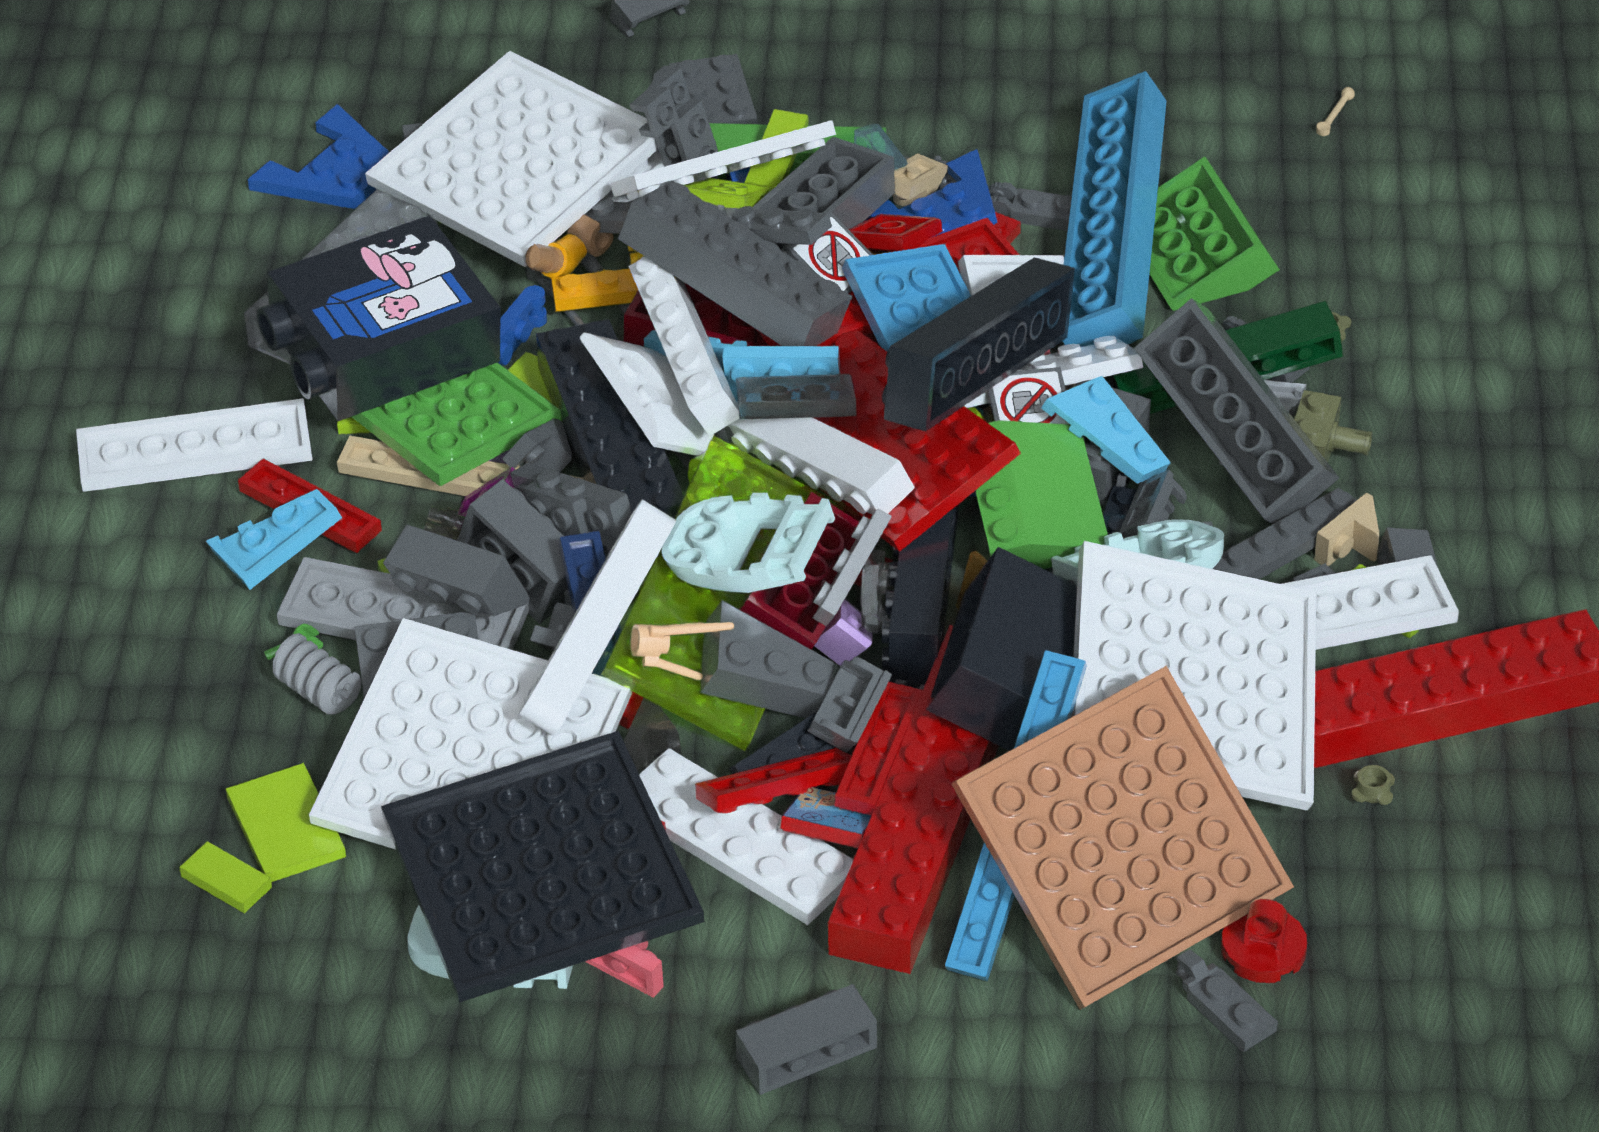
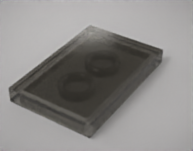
M849 374L736 378L739 420L856 416V399L852 377Z

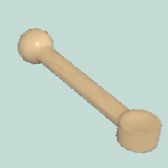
M1346 87L1342 90V97L1326 120L1317 124L1316 133L1318 135L1327 136L1330 134L1331 123L1345 103L1352 100L1355 96V92L1351 87Z

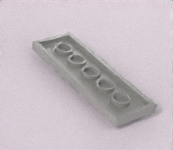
M304 557L279 608L277 619L278 625L297 628L301 624H308L318 630L319 633L356 640L355 626L399 621L403 618L413 619L465 612V610L458 604L447 600L445 603H439L417 590H413V592L404 591L392 582L393 577L389 573ZM528 603L496 616L480 611L475 614L479 640L513 650L529 612Z

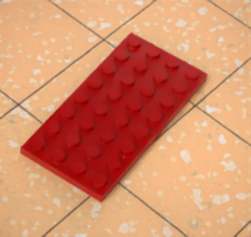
M858 330L842 334L833 345L839 346L840 384L775 398V400L900 460L915 488L888 513L892 517L880 536L899 552L1021 454L1014 441L965 406L927 431L885 420V404L882 402V394L888 377V368L885 364L887 351ZM818 488L859 521L863 516L868 519L872 517V514L868 512L865 514L860 513L851 503L845 500L836 501L827 491Z

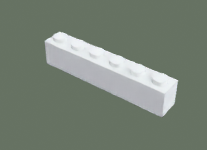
M645 256L630 265L629 269L690 411L709 436L742 418L741 411L684 282Z
M759 391L739 408L743 417L728 425L734 434L731 437L733 443L744 454L749 452L755 454L766 465L774 464L780 467L788 476L793 478L796 475L802 478L811 488H821L827 491L836 501L845 500L851 503L862 514L868 512L873 515L878 508L888 514L915 488L900 460Z

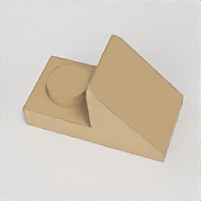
M917 153L895 166L893 202L905 207L918 198H924L936 192L947 172L948 165Z
M1365 493L1317 532L1314 561L1321 565L1326 563L1330 566L1339 557L1344 558L1351 549L1356 550L1372 561L1377 560L1379 529L1372 495Z

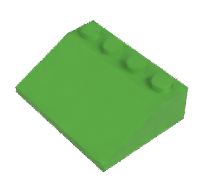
M1205 156L1158 187L1149 274L1172 311L1181 308L1191 298L1201 304L1249 291L1280 270Z
M1003 420L988 423L1014 441L1021 452L1019 456L975 490L990 555L992 556L995 550L1000 547L1042 569L1052 567V557H1065L1074 554L1075 548L1081 546L1084 541L1104 545V536L1108 534L1083 436L1078 438L1068 430L1071 426L1068 424Z

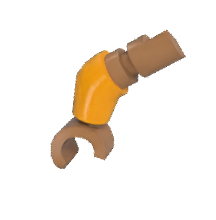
M583 214L569 228L567 235L554 243H549L548 246L542 244L532 245L526 252V263L531 270L539 271L544 276L550 278L565 276L574 271L587 253L594 257L605 253L613 241V234L598 232L600 230V223Z

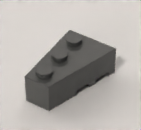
M721 600L706 623L732 622L734 623V628L732 630L704 633L703 678L701 679L700 693L802 718H807L818 711L833 682L834 662Z

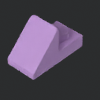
M844 599L836 615L825 627L814 646L841 666L844 660L851 661L872 644V620Z

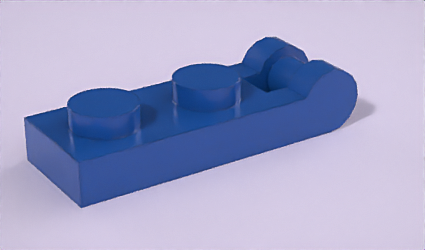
M534 285L525 288L500 318V362L497 363L501 366L507 365L510 362L515 350L521 343L528 340L533 328L546 324L547 313L543 307L546 302L545 290L542 287Z

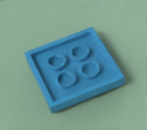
M945 244L845 259L842 266V271L880 347L887 352L891 345L971 296Z

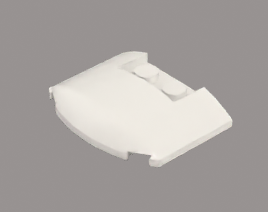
M583 333L580 336V340L653 447L696 456L714 448V434L709 436L690 411L666 356L647 347L589 333Z

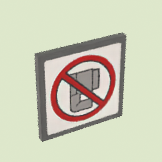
M830 211L828 214L832 227L812 245L790 244L784 251L793 259L806 263L810 270L824 279L837 283L841 290L849 294L852 289L842 271L845 259L873 254Z
M1061 367L1016 371L989 389L988 395L994 421L1070 425L1058 414L1055 413L1051 417L1041 409L1047 398L1066 391Z

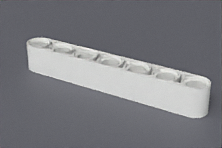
M643 499L639 502L518 713L520 716L553 736L557 733L676 523L674 518Z

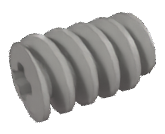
M297 633L289 636L280 645L273 660V673L275 677L281 682L286 683L288 687L297 691L299 695L308 699L315 706H319V709L326 714H337L344 711L357 698L361 688L360 675L356 672L351 673V669L348 666L340 664V661L333 656L329 657L325 650L318 649L315 643L307 641V638L302 634Z

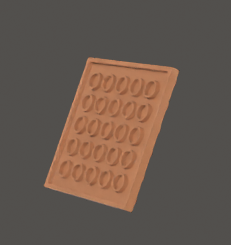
M1167 666L952 783L955 792L1080 1010L1247 915L1251 903L1255 900H1273L1294 888Z

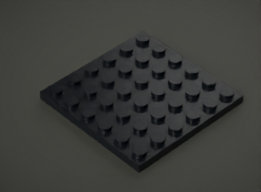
M619 731L381 806L384 821L459 1003L705 922L704 911Z

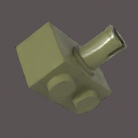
M1304 390L1294 420L1325 460L1329 461L1331 452L1334 449L1368 456L1373 431L1339 426L1342 397Z

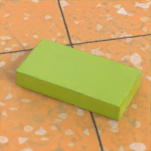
M208 841L180 866L182 878L244 914L272 888L269 876Z

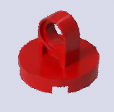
M1270 899L1255 900L1251 903L1247 915L1227 925L1222 931L1221 955L1224 961L1227 958L1228 962L1234 966V972L1244 979L1256 983H1275L1280 981L1281 975L1288 974L1292 970L1293 974L1298 972L1306 959V932L1301 923L1287 913L1283 905Z

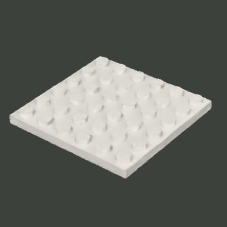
M509 51L367 171L365 175L367 183L427 216L430 215L433 219L526 267V252L532 245L542 244L548 246L549 243H553L578 221L583 214L587 213L612 190L610 183L626 178L657 151L658 147L655 138L640 135L639 129L647 123L645 117Z
M1084 541L1079 549L1074 658L1085 660L1087 668L1071 717L1167 666L1241 796L1308 810L1313 804L1316 592Z
M403 618L309 814L310 823L396 849L384 821L381 806L615 732L632 695V686L591 673L565 721L553 736L518 714L548 660Z

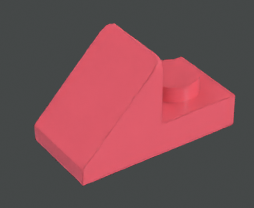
M648 941L585 961L653 998L664 987L662 960L658 959L649 950H646Z

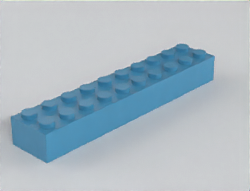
M1146 71L1084 96L1064 265L1075 268L1068 336L1063 340L1065 345L1079 344L1080 347L1093 345L1096 338L1104 336H1115L1116 339L1128 345L1143 338L1167 102Z

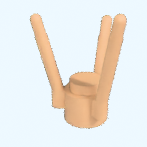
M701 622L662 626L635 624L631 632V653L633 656L643 657V666L658 667L685 677L701 680L703 678L702 673L659 658L661 654H667L669 651L670 635L732 630L734 623Z

